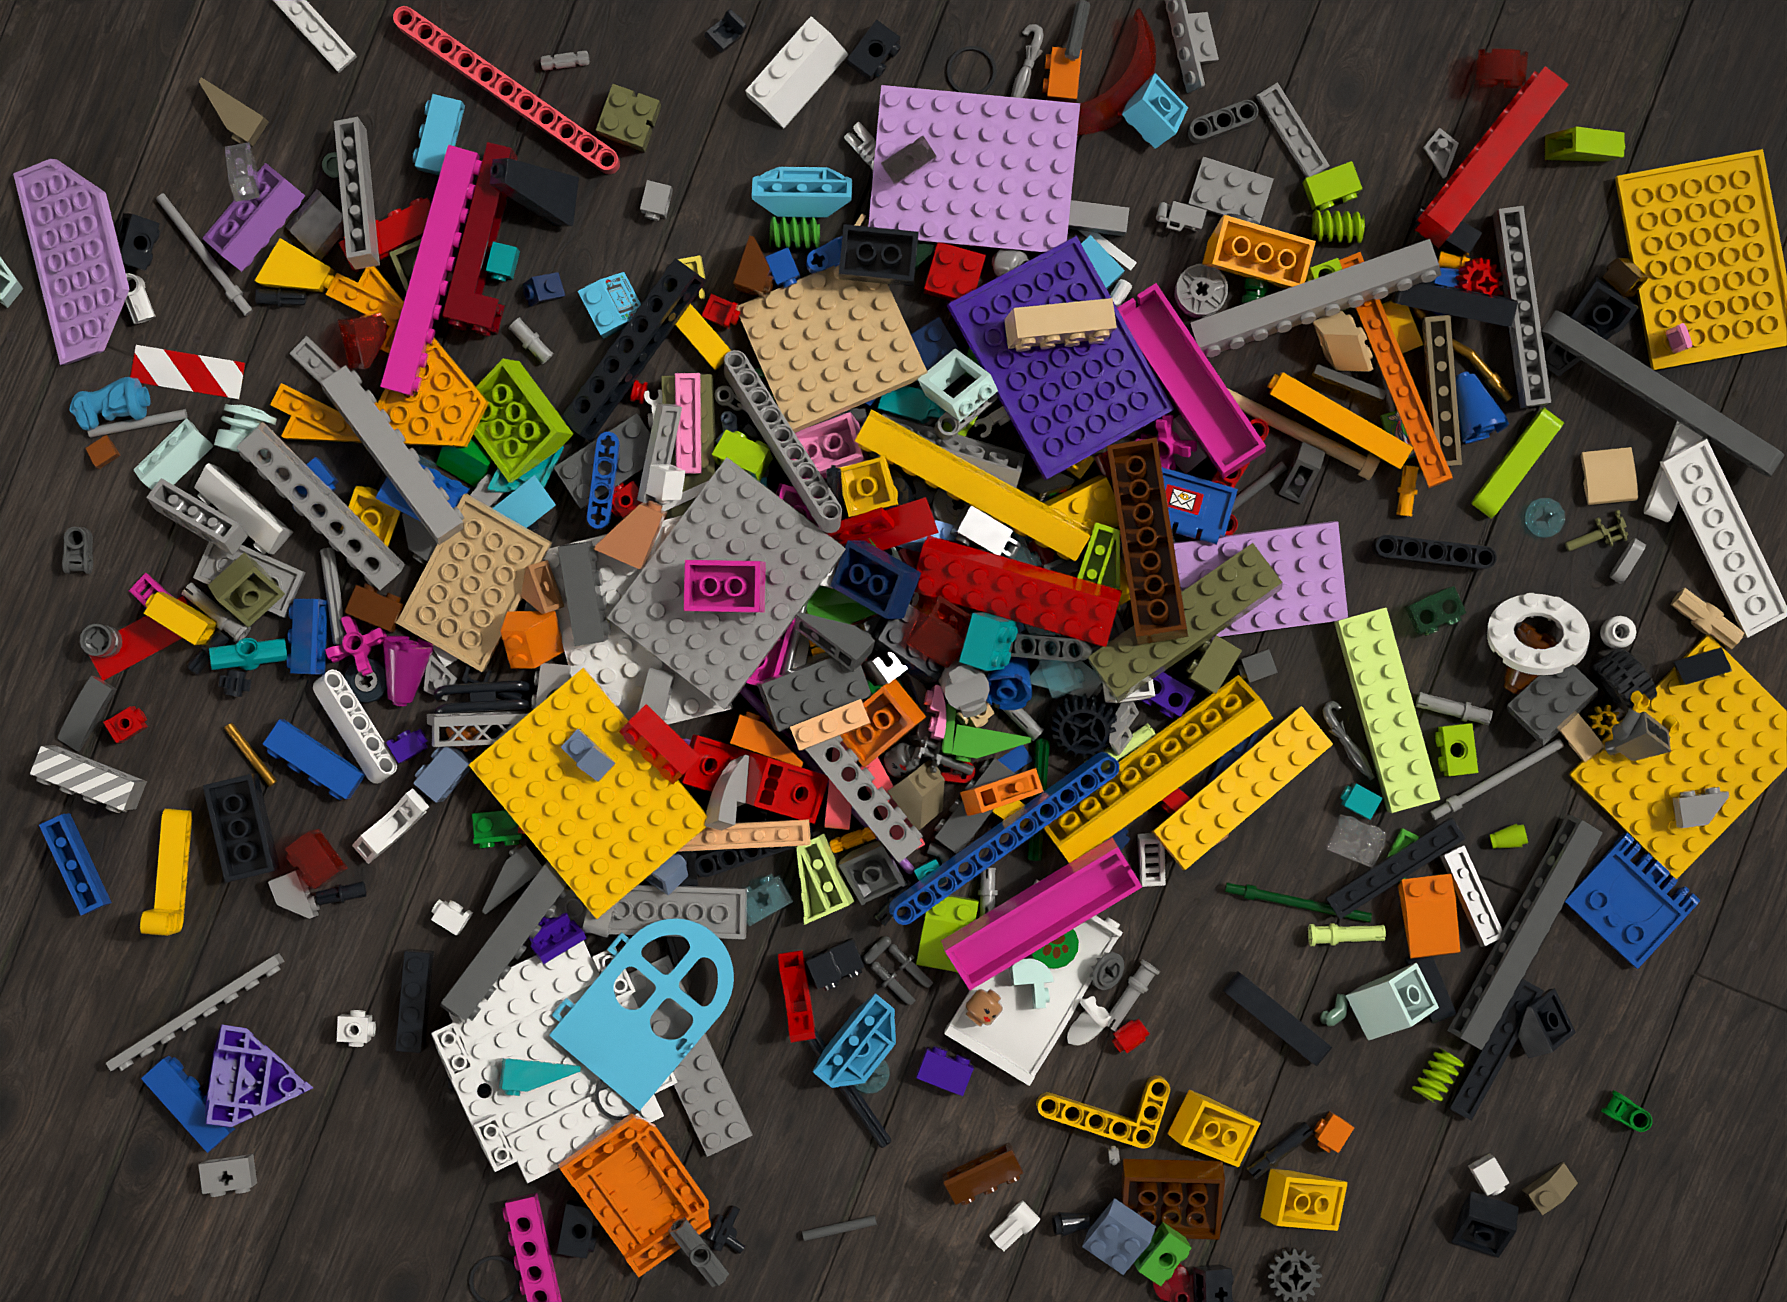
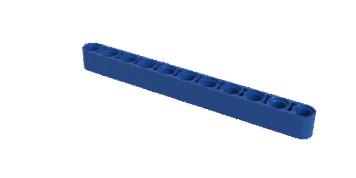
M1106 752L1094 755L893 899L889 905L891 916L901 925H907L916 920L1114 778L1119 772L1118 761ZM1106 760H1110L1109 768L1107 770L1102 771V763ZM1090 775L1089 782L1081 785L1082 777ZM1065 789H1069V796L1066 799L1061 800V792ZM1044 804H1049L1048 812L1040 814L1041 807ZM1025 818H1029L1028 826L1021 829L1020 822ZM1004 833H1009L1008 840L1004 843H999L1000 836ZM983 848H989L988 854L985 857L980 858V850ZM968 862L967 870L958 872L960 864ZM942 877H948L947 884L939 887L938 881ZM921 892H928L925 900L917 901V897ZM902 906H907V912L902 916H898V909Z

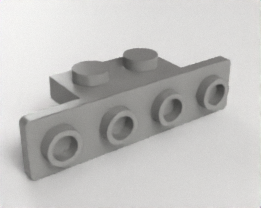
M1165 0L1172 35L1177 49V57L1182 70L1183 82L1187 93H1192L1205 86L1200 64L1214 63L1219 60L1208 12L1188 14L1185 0Z

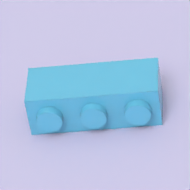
M432 94L431 100L427 101L425 106L426 123L421 125L419 131L420 147L415 149L413 155V162L419 171L440 176L448 145H456L465 109L462 101Z

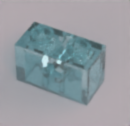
M771 873L759 880L761 885L754 889L751 886L746 887L747 923L749 926L793 902V898L780 875L774 877ZM759 892H762L763 895L769 894L768 904L757 902Z

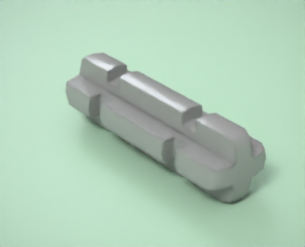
M578 51L577 54L570 52L555 54L554 57L550 55L541 57V67L545 71L553 70V67H556V69L576 67V64L584 66L590 62L587 51Z

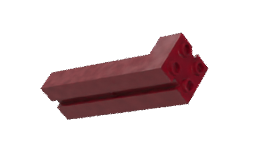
M487 142L443 312V317L448 320V324L452 325L453 328L466 331L467 327H470L477 334L490 337L491 333L498 335L505 305L498 304L499 299L484 296L483 291L488 276L486 267L492 243L497 241L508 198L506 194L490 185V168L493 159H518L512 148Z

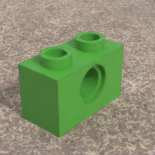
M1162 1222L1154 1232L1150 1244L1136 1259L1134 1264L1140 1273L1159 1286H1162L1166 1280L1172 1277L1174 1269L1178 1264L1187 1258L1191 1246L1186 1237ZM1168 1253L1165 1257L1160 1258L1162 1254Z

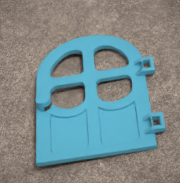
M678 918L660 920L642 928L631 939L621 932L607 949L615 958L576 1004L565 998L552 1014L560 1023L549 1036L638 1111L643 1108L717 1020L731 997L734 972L730 955L722 941L711 930L694 921ZM666 935H681L688 940L690 950L671 973L667 975L661 973L642 956V948L650 941ZM623 940L626 942V945L620 952L616 951L614 948ZM702 957L711 959L715 963L718 973L716 994L712 1002L707 1006L699 1005L679 987L681 979L697 960ZM627 967H635L656 986L655 992L646 1003L634 1010L624 1008L618 1002L614 993L615 981ZM666 998L673 999L693 1017L692 1026L682 1037L677 1039L659 1037L653 1032L650 1025L652 1014ZM567 1005L571 1010L563 1018L559 1013Z

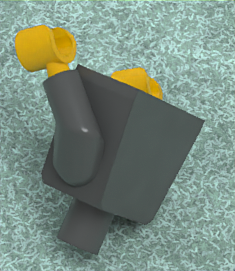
M1639 691L1633 692L1630 699L1635 705L1632 709L1629 708L1620 723L1613 726V739L1605 742L1607 753L1610 756L1621 753L1631 761H1636L1671 752V737L1669 735L1679 732L1681 728L1680 723L1671 714L1662 720L1661 725L1646 712L1639 713L1640 710L1649 707L1650 700Z

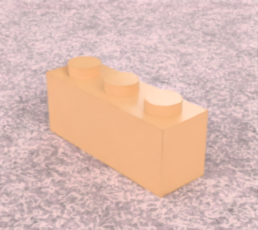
M859 699L790 728L799 751L871 724L862 700Z

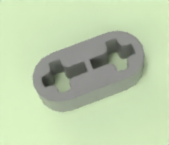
M1636 538L1632 539L1614 566L1610 578L1622 584L1637 563L1646 544Z

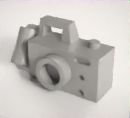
M1173 201L1172 205L1162 202L1159 204L1156 220L1166 222V228L1179 232L1183 227L1189 228L1192 231H1201L1207 210ZM1170 210L1169 216L1166 218L1167 212ZM1170 223L1178 225L1179 228L1170 226Z

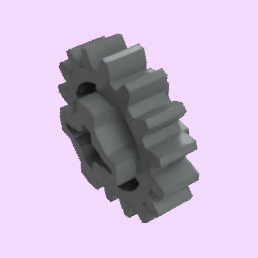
M1292 1247L1291 1253H1287L1285 1249H1282L1283 1256L1279 1257L1275 1254L1276 1263L1268 1264L1273 1272L1267 1273V1277L1273 1279L1268 1284L1271 1288L1277 1287L1274 1291L1276 1296L1283 1293L1282 1299L1284 1301L1291 1297L1293 1302H1297L1298 1297H1301L1305 1302L1307 1301L1306 1294L1309 1293L1314 1296L1315 1293L1312 1288H1320L1321 1286L1316 1281L1317 1278L1322 1277V1274L1316 1271L1320 1268L1318 1262L1312 1263L1315 1257L1312 1254L1306 1257V1250L1303 1248L1299 1253H1297L1295 1247ZM1299 1260L1304 1261L1309 1266V1269L1302 1268ZM1288 1261V1264L1284 1268H1281V1266ZM1296 1269V1271L1300 1275H1296L1295 1280L1293 1282L1289 1275H1293L1294 1270ZM1279 1281L1287 1282L1289 1290L1283 1288ZM1305 1282H1308L1307 1285L1301 1289V1286Z

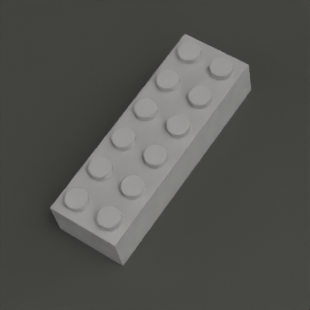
M883 412L882 415L1009 485L1017 487L1025 454L958 434L949 440H941L936 437L934 427ZM874 451L869 454L873 458L881 456Z

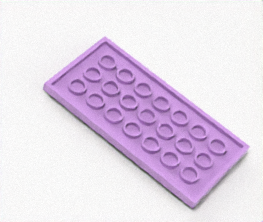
M1338 521L1226 535L1224 538L1219 537L1217 545L1201 541L1200 539L1174 542L1181 592L1252 543H1254L1283 582L1282 590L1218 633L1217 636L1219 637L1333 622L1348 618Z

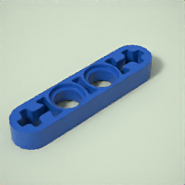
M612 432L600 434L596 442L587 512L588 523L596 529L607 527L611 520L620 450V440ZM607 437H611V440L615 442V446H610L609 454H614V459L599 457L600 452L605 454L606 447L602 445V441H606ZM603 461H608L612 465V471L608 475H601L598 471V466ZM599 486H605L609 490V495L604 500H599L595 496V490ZM593 502L608 504L607 509L602 507L601 514L606 518L605 521H600V525H597L596 521L592 519V516L598 513V507H593Z

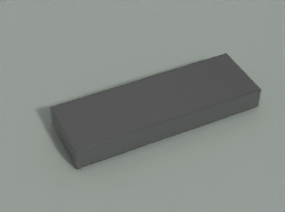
M1321 365L1315 366L1311 373V376L1377 402L1383 401L1386 395V390Z

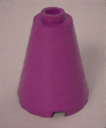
M387 636L384 639L387 695L393 705L407 706V703L413 701L433 652L432 643L419 638L417 642L409 640L410 637Z

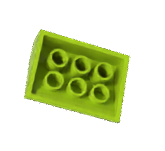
M503 358L476 387L489 404L474 435L510 483L557 452L573 435L572 431L520 361Z

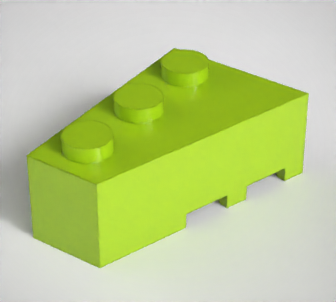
M1097 522L1095 523L1077 578L1120 590V530ZM1120 601L1117 608L1118 611L1120 610Z

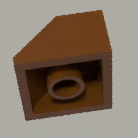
M749 235L734 285L738 291L764 298L766 293L771 294L775 280H773L774 277L771 274L770 267L755 238Z

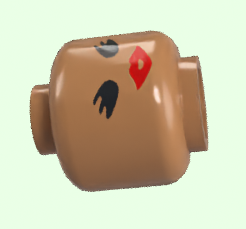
M978 989L966 1003V1015L980 1027L983 1024L991 1025L1003 1010L999 1002L1001 997L992 989L988 991Z

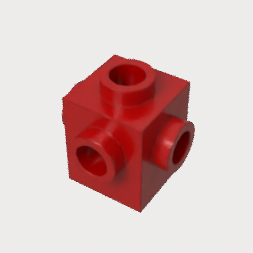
M634 481L626 486L622 483L614 489L612 512L616 517L621 515L625 519L636 507L643 503L637 500L639 487ZM626 498H630V503L628 505H624V500Z

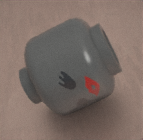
M903 742L888 750L884 755V769L887 774L897 779H903L919 768L920 759H917L919 762L917 766L912 765L916 747Z

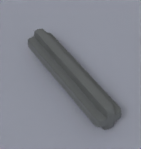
M1085 0L1076 2L1065 51V57L1070 59V61H1075L1080 56L1090 10V3Z

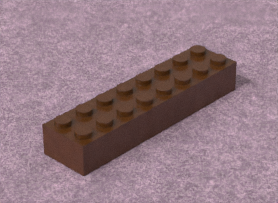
M1157 437L1108 445V456L1138 645L1188 637Z

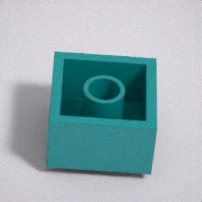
M986 612L973 613L959 662L985 671L1004 669L1011 658V652H1009L1011 643L1014 642L1018 633L1017 621Z

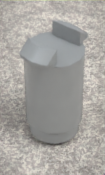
M955 648L938 679V683L949 704L957 710H961L963 717L977 716L987 710L985 701L990 691L989 682L982 669L959 662L963 649Z

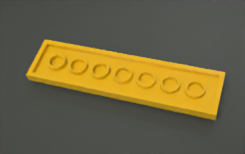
M1300 706L1155 828L1152 833L1179 866L1186 870L1331 747L1333 743L1305 709Z

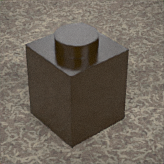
M1629 258L1614 259L1607 266V272L1603 276L1623 297H1633L1649 278Z

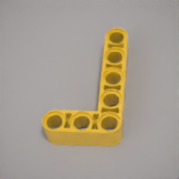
M164 809L155 905L154 909L146 910L142 914L140 923L142 934L168 936L182 930L192 813L190 810Z
M1155 1075L1150 1077L1146 1082L1135 1120L1049 1092L1042 1093L1038 1097L1036 1105L1039 1113L1045 1118L1145 1149L1153 1145L1170 1094V1086L1161 1076ZM1156 1082L1164 1084V1090L1160 1094H1154L1151 1091L1153 1084ZM1046 1099H1051L1055 1102L1054 1108L1050 1111H1045L1041 1108L1042 1102ZM1148 1106L1156 1107V1115L1151 1118L1145 1117V1108ZM1069 1107H1076L1079 1110L1078 1115L1073 1119L1065 1116V1111ZM1092 1115H1100L1102 1117L1101 1124L1098 1126L1090 1125L1089 1119ZM1117 1122H1123L1126 1125L1124 1132L1116 1134L1112 1130ZM1140 1130L1149 1131V1137L1146 1141H1138L1136 1139V1135Z

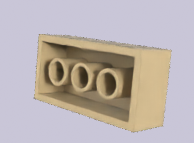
M1113 298L1013 308L1004 319L1008 349L1016 348L1017 352L1028 351L1032 346L1050 349L1054 348L1055 344L1065 343L1066 347L1077 346L1081 341H1089V344H1099L1104 342V339L1109 337L1117 328Z

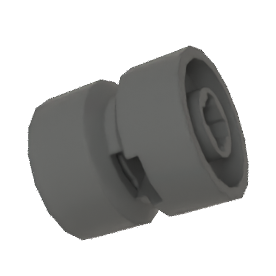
M92 624L87 626L80 635L81 648L92 656L113 657L122 647L123 640L121 634L111 626Z

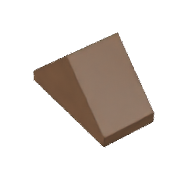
M548 560L525 567L521 597L542 614L565 607Z

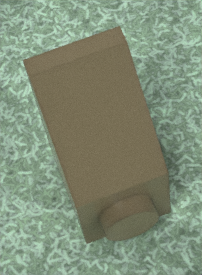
M1562 1162L1522 1189L1535 1210L1544 1215L1562 1203L1578 1183L1564 1162Z

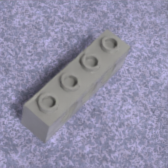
M162 478L146 497L156 511L232 556L248 537L239 523Z

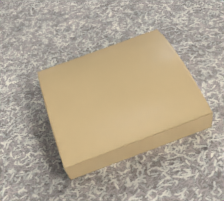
M1631 447L1582 452L1580 457L1585 476L1583 484L1588 505L1638 499L1636 471Z

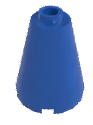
M1463 372L1455 377L1459 431L1462 442L1469 444L1489 438V434L1495 429L1499 433L1509 425L1507 417L1475 374Z
M1011 656L1008 665L1004 669L989 671L986 677L990 690L986 701L992 705V702L1000 705L999 709L1017 710L1026 706V703L1032 697L1028 658Z

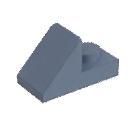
M577 729L561 746L577 762V767L598 782L616 764L580 729Z

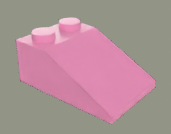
M851 412L795 433L823 478H827L826 470L831 468V465H836V468L869 460L867 451L861 449L858 446L859 443L855 442L860 426Z

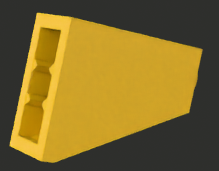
M279 238L255 281L264 287H282L283 289L324 293L325 289H329L336 271Z
M165 592L152 594L145 603L147 609L144 614L194 645L206 644L217 629L216 622L209 616Z

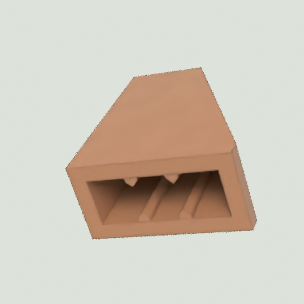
M648 501V504L645 502L640 504L597 543L594 550L637 569L644 568L667 512L661 510L663 506L653 501Z

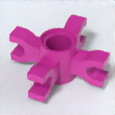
M1166 414L1162 417V420H1156L1157 441L1162 467L1174 471L1176 464L1173 454L1189 458L1191 451H1197V441H1182L1179 435L1172 431L1173 415ZM1142 433L1141 439L1137 438L1135 441L1156 438V436Z
M351 615L342 617L341 621L347 634L344 636L341 645L325 649L328 659H332V662L335 663L352 655L355 658L358 672H362L363 676L373 673L367 656L370 654L372 646L384 643V639L387 637L386 632L382 631L381 628H377L366 635H362L358 631L355 618L352 619ZM361 641L360 647L353 650L354 643Z

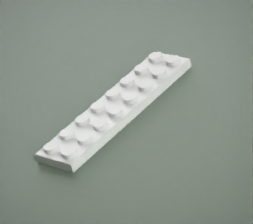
M1702 439L1660 461L1739 628L1744 632L1743 636L1748 638L1786 618L1787 605L1708 440Z

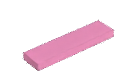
M675 373V405L682 407L676 435V467L685 470V474H702L701 374Z

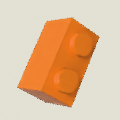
M1052 47L1051 54H1046L1045 69H1049L1048 79L1044 78L1042 93L1047 94V101L1076 103L1082 50L1078 59L1070 61V59L1065 57L1066 48Z

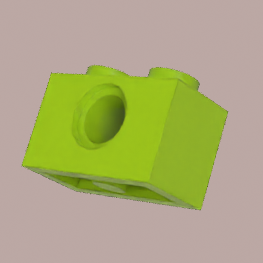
M1465 723L1438 727L1439 732L1435 733L1437 747H1441L1442 757L1438 758L1440 771H1444V776L1478 773L1473 724ZM1454 743H1458L1461 747V753L1457 757H1454L1450 752V748Z

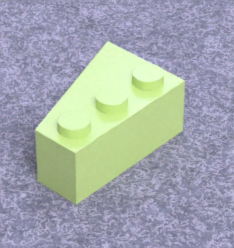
M825 834L810 839V845L796 847L799 878H801V897L804 907V925L849 906L854 902Z

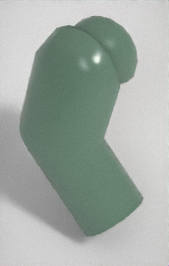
M1337 994L1335 1008L1330 1012L1323 1011L1321 1013L1320 1021L1322 1024L1335 1026L1345 1018L1348 1007L1346 995Z

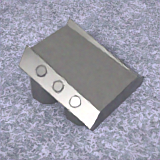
M317 189L285 226L320 261L332 251L334 244L339 238L341 239L345 236L343 214Z

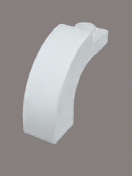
M412 788L382 819L364 832L352 846L369 864L405 834L426 813L429 806L425 803L424 798Z

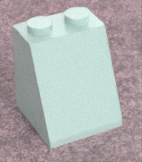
M1417 963L1362 985L1346 995L1368 1040L1412 1027L1439 1008Z

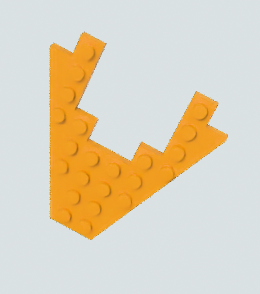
M375 266L365 268L358 283L336 273L326 295L390 326L379 346V349L390 354L404 300ZM434 338L432 344L428 343L425 353L428 354L426 367H421L419 377L422 378L419 391H414V395L409 396L385 389L379 402L374 404L379 411L385 410L391 419L389 423L394 430L398 428L405 437L406 441L403 442L405 445L467 447L489 402ZM280 384L270 405L291 415L281 437L290 440L362 443L339 411L291 387Z

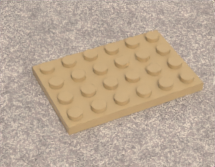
M463 494L457 508L464 516L462 520L464 529L442 544H437L396 623L483 672L502 638L501 628L507 611H516L523 599L521 592L525 567L542 562L552 542L470 495Z

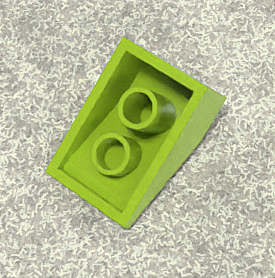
M949 895L925 912L916 965L958 972L944 951L941 940L976 920L978 900Z

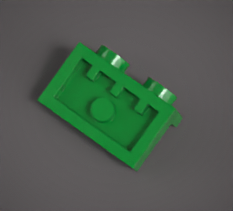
M506 810L472 814L474 828L473 844L479 843L480 848L494 847V842L504 841L505 846L519 844V839L525 838V834L518 833L519 825Z

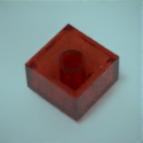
M320 829L308 831L285 848L288 852L286 855L287 859L294 867H299L303 873L301 877L308 887L313 886L314 889L323 887L348 869Z

